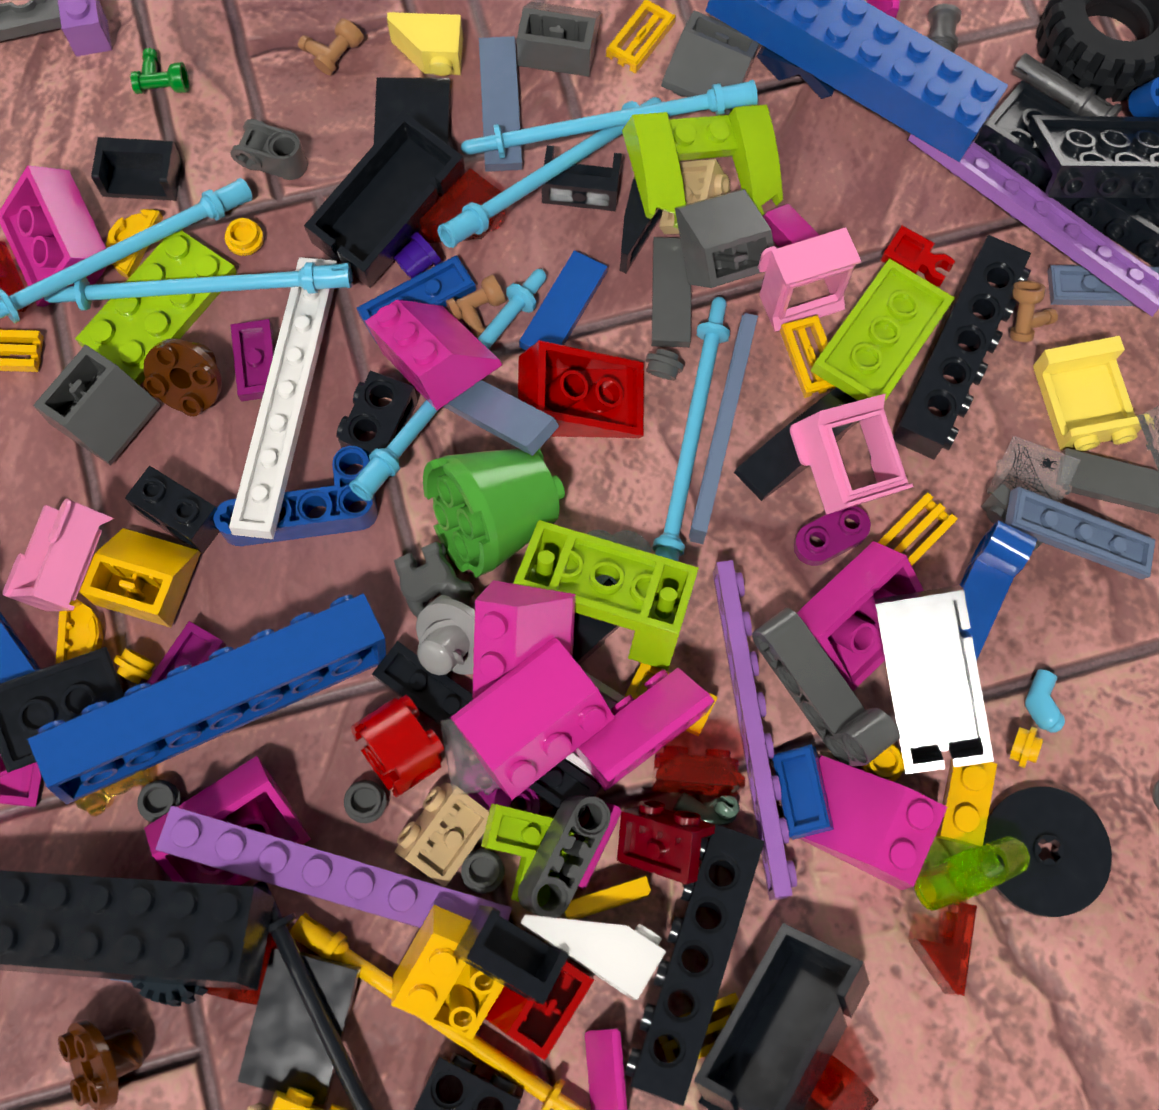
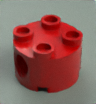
M404 695L400 699L394 697L350 727L355 741L364 738L367 746L361 749V752L388 790L393 788L392 791L396 798L440 769L441 762H443L440 754L444 751L442 742L432 729L424 731L416 719L420 716V713L408 695Z

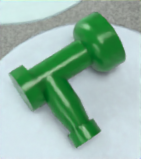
M152 48L143 50L142 73L141 71H132L130 75L131 85L135 94H144L145 89L171 87L176 93L189 92V78L183 62L170 64L166 72H157V51Z

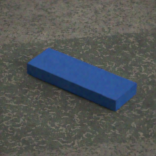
M574 250L519 340V347L527 350L539 340L564 346L606 276L608 266Z
M455 255L358 306L356 309L373 337L365 321L375 315L379 309L391 304L395 300L446 307V300L451 298L458 300L476 291V285L458 256Z

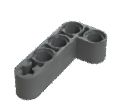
M784 608L753 631L752 638L758 650L839 762L849 766L867 765L900 739L899 729L888 714L879 708L865 709L804 621L793 610Z

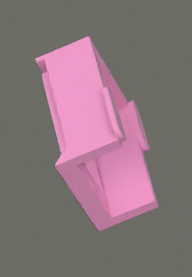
M846 227L778 249L772 246L762 252L758 269L760 272H765L759 296L775 332L779 331L781 325L816 315L820 318L845 310L843 295L855 265L861 263V259ZM822 279L825 280L831 294L830 296L788 308L794 288Z
M886 393L819 411L792 424L790 427V434L798 459L802 465L811 466L826 515L890 496L913 487L912 483L908 484L884 411ZM859 421L871 455L870 462L877 483L852 490L832 428Z
M67 498L63 501L59 510L45 505L25 554L20 553L13 564L3 590V596L44 611H73L75 607L69 605V603L76 600L102 533V530L98 528L100 525L115 518Z

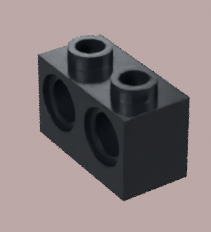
M370 371L365 383L360 382L355 389L353 395L354 406L349 417L344 416L339 423L336 436L341 448L346 446L360 447L367 453L368 459L374 449L386 448L411 419L418 400L414 386ZM386 397L392 399V401L384 407H378L374 405V403L380 398ZM372 431L376 433L375 437L370 441L358 440L359 436L364 432Z
M150 465L125 497L139 515L193 549L199 550L201 554H204L219 533L213 520L214 514L218 510L216 506Z
M453 1052L450 1059L445 1056L439 1057L414 1110H478L480 1101L489 1096L499 1099L503 1104L504 1110H517L522 1097L515 1094L517 1085L495 1073L488 1080L474 1072L477 1067L475 1062ZM446 1075H454L462 1082L463 1093L457 1101H447L439 1093L440 1080Z

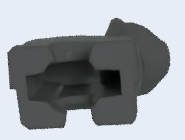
M434 542L421 548L426 563L420 567H417L412 553L394 560L398 576L400 577L401 592L406 599L410 611L417 618L425 608L424 603L440 593L469 606L471 597L475 593L474 587L470 581H463L456 577L453 567L446 559L447 550L443 543Z

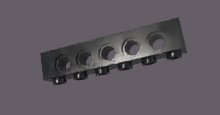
M988 234L894 432L893 438L895 443L935 460L942 448L949 451L959 431L958 428L953 426L957 416L964 418L974 396L968 394L972 383L979 385L989 365L983 362L986 352L993 354L1002 337L1003 332L997 330L1001 320L1004 322L1008 321L1016 306L1017 301L1011 298L1013 285L1016 282L1027 281L1031 270L1025 268L1031 255L1030 252ZM988 282L996 284L999 288L992 287ZM974 313L981 314L986 320L977 318ZM959 344L967 345L972 352L963 350ZM943 375L953 377L958 384L949 383ZM928 407L937 408L941 411L943 417L933 415Z
M715 824V834L701 839L699 859L701 863L698 870V879L696 882L688 885L685 884L681 899L688 902L684 917H674L667 942L675 945L670 960L661 959L653 985L660 987V992L655 1005L647 1002L639 1029L646 1031L641 1050L632 1048L624 1074L632 1077L629 1085L630 1088L678 1106H684L765 841ZM713 866L725 867L731 874V884L724 887L715 885L709 877V869ZM701 907L712 908L718 915V926L714 929L701 927L696 921V910ZM688 949L700 951L705 958L704 970L698 973L688 971L682 963L683 952ZM682 992L690 998L692 1010L688 1016L677 1017L670 1012L668 998L672 993ZM669 1036L677 1043L678 1055L673 1062L664 1063L655 1056L653 1046L658 1037Z

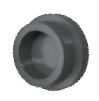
M657 349L656 354H647L645 359L648 363L646 371L649 374L672 381L676 380L677 374L683 371L684 365L678 361L679 355L664 349Z
M156 780L147 784L141 790L137 800L139 813L149 822H154L168 813L171 806L177 807L182 804L179 789L174 784L165 780Z
M358 781L351 785L345 793V811L352 820L358 823H372L378 820L386 810V793L374 781Z
M479 849L471 852L461 868V875L465 885L470 890L481 894L497 889L502 883L505 874L501 858L495 852L488 849Z

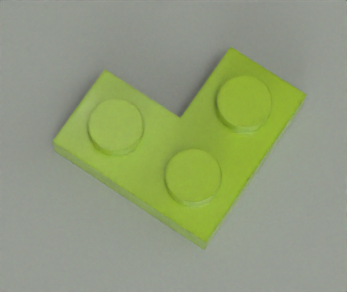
M491 803L481 847L521 856L511 896L512 900L519 902L518 889L554 818ZM569 832L568 835L574 837V834ZM562 848L559 856L563 857L564 862H566L569 855ZM552 870L548 873L549 876L558 879L560 877L559 874L553 873ZM548 884L542 886L538 891L537 902L539 906L545 905L550 898L551 892Z

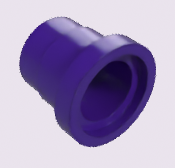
M417 231L411 236L412 241L394 257L397 264L411 279L423 273L432 264L436 266L441 262L434 249Z

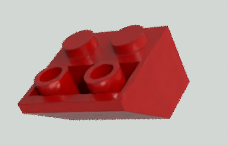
M566 961L544 1005L529 1001L504 986L485 1019L545 1061L593 984L594 979Z

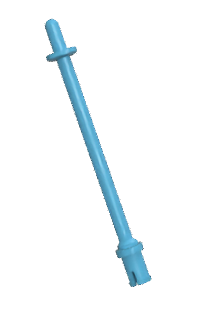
M754 80L723 87L718 83L713 84L711 89L702 95L502 133L499 124L494 125L495 135L465 140L461 144V150L466 155L498 150L499 157L502 159L506 155L505 148L623 126L635 114L667 112L669 117L706 109L715 112L716 115L725 114L726 109L757 105V88Z
M658 97L650 98L641 105L634 101H629L623 104L621 110L661 103L662 101ZM625 125L602 129L482 205L474 202L468 203L462 208V213L438 226V235L441 241L448 248H454L458 243L474 233L482 234L489 228L490 218L622 135V129Z
M238 178L236 181L216 191L211 189L204 191L200 203L10 296L0 289V319L8 316L13 323H17L20 321L18 310L206 217L214 218L217 221L224 218L225 212L252 200L249 186L244 179Z
M306 262L299 271L94 285H90L88 279L84 277L74 282V286H66L44 297V300L48 303L76 302L78 308L83 311L91 308L92 300L301 287L307 290L308 294H316L319 289L352 288L353 276L350 263L316 266L315 262Z
M536 269L522 286L513 283L507 287L506 296L509 301L477 338L488 349H490L520 311L533 312L536 308V300L533 295L545 282L546 272L542 269ZM426 400L386 448H376L369 455L370 461L358 476L350 482V489L361 499L371 501L373 495L389 476L393 477L400 470L399 457L438 410Z
M723 297L713 299L708 322L697 326L696 335L704 340L664 532L654 539L652 545L655 555L678 561L679 556H682L685 551V544L682 543L679 535L719 343L727 342L730 336V330L723 326L727 306L726 300Z

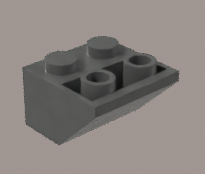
M530 1L523 7L517 34L518 66L589 77L601 12Z
M694 10L682 31L662 80L661 87L669 89L679 96L692 97L706 94L713 84L720 83L721 87L744 83L760 44L724 22ZM726 109L725 113L729 114L731 109Z
M739 189L675 208L688 284L714 288L762 273L759 271L758 265L762 252L774 246L772 231L745 189Z
M85 344L33 406L51 426L111 466L161 405L116 364Z

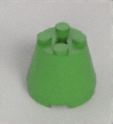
M519 448L446 455L428 462L423 472L424 496L428 500L433 498V510L439 523L433 526L441 544H444L448 556L461 572L471 570L475 578L493 571L527 545L539 520L554 524L559 517V500L565 497L564 486L560 478L556 475H551L544 463L540 449L533 456Z

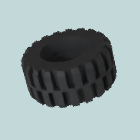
M1159 0L1048 1L1040 18L1036 35L1039 42L1037 45L1041 59L1046 58L1045 66L1083 89L1086 86L1094 88L1097 96L1105 101L1107 98H1112V102L1126 101L1136 88L1159 77ZM1105 16L1118 20L1132 31L1137 40L1122 41L1108 37L1100 32L1088 17Z

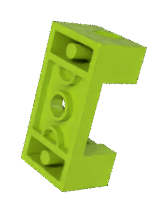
M539 520L513 584L576 594L575 613L635 631L628 659L668 671L699 567ZM600 575H608L614 578L617 583L612 586H604L595 578Z

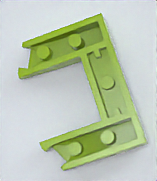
M767 105L734 107L729 115L669 119L667 112L635 114L631 116L622 129L646 218L651 219L655 214L656 208L670 212L675 217L673 227L678 229L675 208L686 205L679 161L732 156L741 188L745 189L762 216L765 213L761 206L770 199H772L776 206L783 201L780 160Z

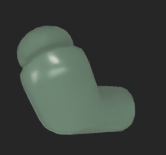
M686 792L682 793L673 807V810L676 812L691 811L701 815L700 820L720 826L733 822L740 809L737 799L731 795H723L718 799L701 803Z

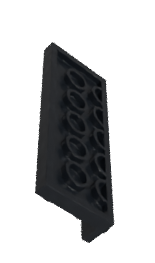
M1022 80L984 124L975 143L1046 193L1053 173L1027 129L1032 115H1079ZM1053 198L1106 237L1153 267H1159V198Z
M1032 115L1027 129L1053 173L1046 189V193L1050 198H1159V117Z

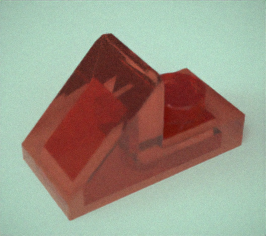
M957 902L949 904L948 911L943 910L938 927L939 936L944 937L943 944L918 938L909 940L913 950L946 995L965 996L977 911L976 905Z

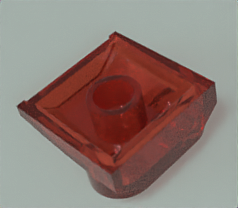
M669 745L663 747L662 753L654 754L651 782L652 792L677 794L686 792L690 795L715 797L731 795L735 798L745 787V776L739 772V760L731 758V751L707 749L705 754L688 753L689 748Z

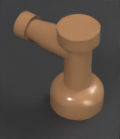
M341 18L334 28L336 38L329 47L320 42L313 41L312 38L306 35L301 36L299 39V49L315 56L314 64L326 75H331L336 69L334 64L347 47L355 48L364 39L360 29L347 19Z
M493 274L482 280L481 289L458 300H454V298L446 300L449 312L458 321L463 319L476 338L482 334L485 328H483L475 308L485 303H489L494 307L506 303L503 291Z
M1033 281L1014 283L1012 295L1019 302L1016 326L1011 328L1010 332L1012 340L1030 342L1034 339V328L1053 324L1057 321L1058 314L1053 308L1034 313L1035 304L1040 303L1044 299L1045 285Z

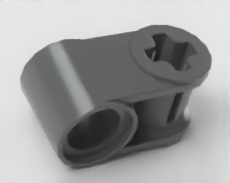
M255 119L246 120L243 125L245 132L239 144L234 145L230 151L231 157L241 166L250 170L269 173L285 180L298 179L304 175L308 167L302 145L295 133L267 125Z

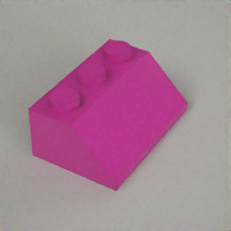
M27 165L0 209V225L27 285L30 286L106 249L70 171ZM107 267L86 276L90 285H94ZM44 298L36 301V305L39 307L52 304L45 301Z
M397 299L379 309L375 315L365 321L383 355L436 410H439L502 366L500 360L443 306Z
M873 541L805 604L797 614L804 621L851 690L854 691L885 661L874 599L921 592L924 589L905 554Z
M495 580L487 586L475 599L473 700L554 637L562 643L572 656L576 594Z
M556 637L450 717L489 776L511 800L615 719L598 688Z
M676 668L670 674L664 669L644 684L648 690L634 700L630 694L611 708L615 719L575 750L604 791H607L704 717L715 702L708 692L681 669Z
M255 756L177 806L184 810L301 845L311 840L280 787L258 756ZM168 813L144 828L152 856L174 882L241 886L251 879L155 850Z

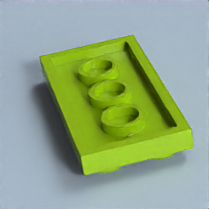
M180 230L165 237L126 282L236 275L237 271L234 265ZM221 292L110 299L75 339L80 346L84 347L86 344L116 364L137 384L141 385L145 379L144 360L148 352L163 340L181 339Z
M889 258L817 358L811 372L858 401L885 393L886 401L949 309L955 297Z

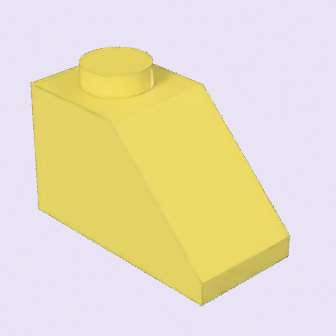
M387 12L391 42L424 74H435L438 76L449 74L461 75L463 46L461 15Z

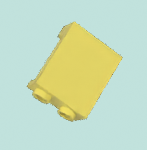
M1120 336L1044 350L1033 365L1060 451L1066 448H1075V450L1083 452L1097 447L1102 442L1112 440L1116 445L1124 444L1138 437L1137 433L1148 423L1146 415L1135 416L1116 361L1125 350Z

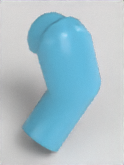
M1039 669L1025 699V707L1039 728L1050 733H1056L1065 724L1064 715L1051 698L1057 676L1047 670Z

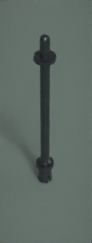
M256 882L252 886L273 897L265 882ZM274 899L268 935L271 934L353 1109L374 1110L287 927L296 917L294 913L283 917Z

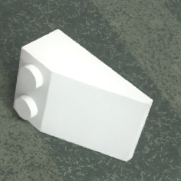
M525 915L520 922L523 928L550 946L561 948L568 952L570 959L632 1000L639 998L666 953L664 949L658 946L662 938L640 924L633 930L626 925Z

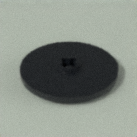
M1030 787L1019 790L1004 798L988 816L983 847H981L983 865L994 888L1014 907L1040 917L1067 916L1089 906L1105 888L1112 865L1110 840L1098 815L1077 796L1054 787ZM1050 842L1054 847L1050 852L1054 860L1051 858L1040 859L1038 855L1042 849L1038 843L1043 845Z

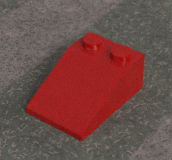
M540 340L519 356L518 399L555 418L559 428L551 437L641 438L644 436V362Z

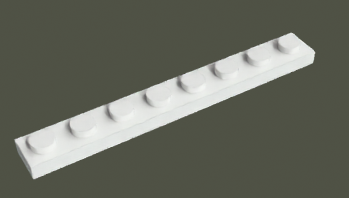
M299 257L296 271L304 267L306 262H315L316 266L334 265L337 264V261ZM291 287L229 525L233 535L274 539L335 288L319 289L316 294H308L307 290L301 287Z

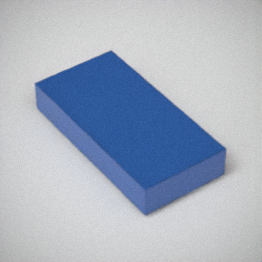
M811 744L774 754L772 759L775 774L780 781L781 802L789 837L795 840L834 830L816 748Z

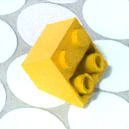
M122 528L95 552L79 592L96 606L171 628L200 556V551Z
M434 904L393 975L391 1006L464 1037L473 1039L504 985L453 956L471 920Z

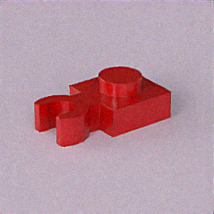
M903 225L888 245L880 260L886 264L890 258L915 274L920 271L924 274L925 279L936 287L942 285L946 276L937 272L935 268H942L950 272L955 263L954 259L949 255H935L931 253L935 243Z

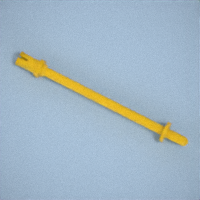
M306 912L299 917L290 931L293 939L320 957L361 967L359 978L392 999L393 978L350 950L345 934L340 931L336 934L311 918ZM418 1017L543 1102L540 1110H550V1108L553 1110H586L561 1093L566 1083L562 1078L553 1087L476 1034L473 1039H469Z

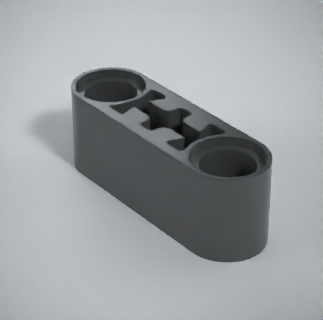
M576 794L567 797L561 803L520 883L518 899L525 910L542 917L557 918L566 911L610 823V810L603 800L597 797ZM586 804L590 810V818L586 825L581 826L578 821V813L581 807ZM569 832L580 835L579 839L576 840V837L569 836ZM562 848L569 855L566 862H564L563 857L559 856ZM552 870L553 873L559 874V879L549 876V871ZM548 884L551 892L550 898L545 905L539 906L537 902L538 891L542 886Z

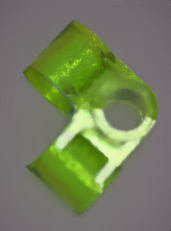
M1010 836L1002 837L978 848L972 847L939 861L940 864L920 872L914 889L921 904L926 909L935 911L956 902L959 903L993 889L994 886L1022 874L1029 866L1030 856L1027 848L1020 840ZM997 854L1003 859L1005 867L999 862Z

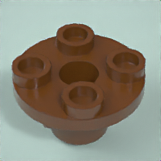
M166 339L157 343L145 357L144 388L152 397L159 398L169 407L181 411L188 416H197L202 411L208 409L219 397L222 387L221 375L216 366L214 353L207 346L182 339Z
M82 1019L72 1023L67 1033L58 1037L60 1053L66 1062H70L75 1078L70 1083L75 1102L80 1107L88 1103L94 1110H108L114 1107L119 1093L118 1078L139 1069L144 1061L143 1045L137 1033L131 1028L125 1027L102 1036L98 1028L91 1021Z

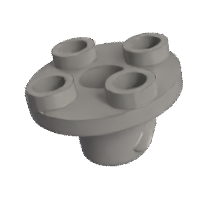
M441 595L420 612L416 621V632L419 640L417 656L421 665L427 671L435 675H446L449 672L463 675L473 674L475 611L462 602L453 600L449 596Z

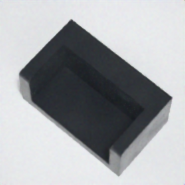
M98 137L91 178L102 197L177 201L182 160L173 141Z
M547 145L544 165L555 159L554 146ZM614 153L612 168L575 164L541 186L542 203L616 212L622 154Z
M480 905L453 956L525 999L544 1005L569 957V953L561 948L548 946L499 916L500 911L494 907Z

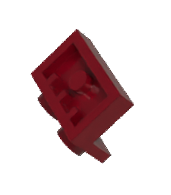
M653 800L640 801L639 806L622 810L617 861L687 885L698 879L701 839L715 834V824L700 820L701 815L695 812H673L666 810L664 803Z

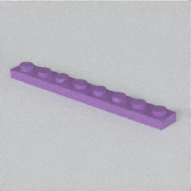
M910 135L908 140L920 148L923 153L945 166L952 174L960 177L978 190L981 195L989 198L1007 211L1013 218L1025 224L1043 240L1048 241L1065 253L1072 261L1094 274L1104 284L1110 286L1131 301L1137 308L1142 309L1151 317L1159 310V274L1055 199L1050 198L1048 194L974 141L961 161L958 162L916 136Z
M733 560L716 563L713 579L758 838L765 841L761 856L769 901L785 899L793 895L791 887H797V876L793 861H786L784 844L789 843V831L785 817L779 818L776 801L781 800L782 797L781 786L778 776L771 775L768 760L774 758V748L770 733L763 732L761 717H766V703L763 692H756L754 676H759L758 658L755 651L749 652L747 636L752 635L751 619L748 611L742 612L740 597L745 595L744 580L741 572L735 573Z
M174 806L170 807L155 849L421 928L434 904L471 921L480 905L494 907L500 911L499 916L507 921L512 909L509 906Z

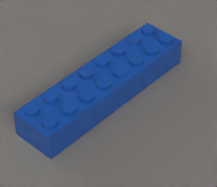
M709 0L705 12L958 162L961 161L1009 86L864 0Z
M363 593L356 597H353V595L342 596L333 601L329 609L315 615L313 612L298 615L285 628L275 632L273 629L261 631L252 636L248 644L233 649V647L219 649L208 657L209 660L194 667L192 665L180 666L167 674V679L150 685V683L136 685L124 693L125 697L109 704L106 701L97 702L83 709L82 715L67 722L57 720L42 726L38 730L39 734L27 740L46 788L67 805L378 666L386 656V640L365 594Z

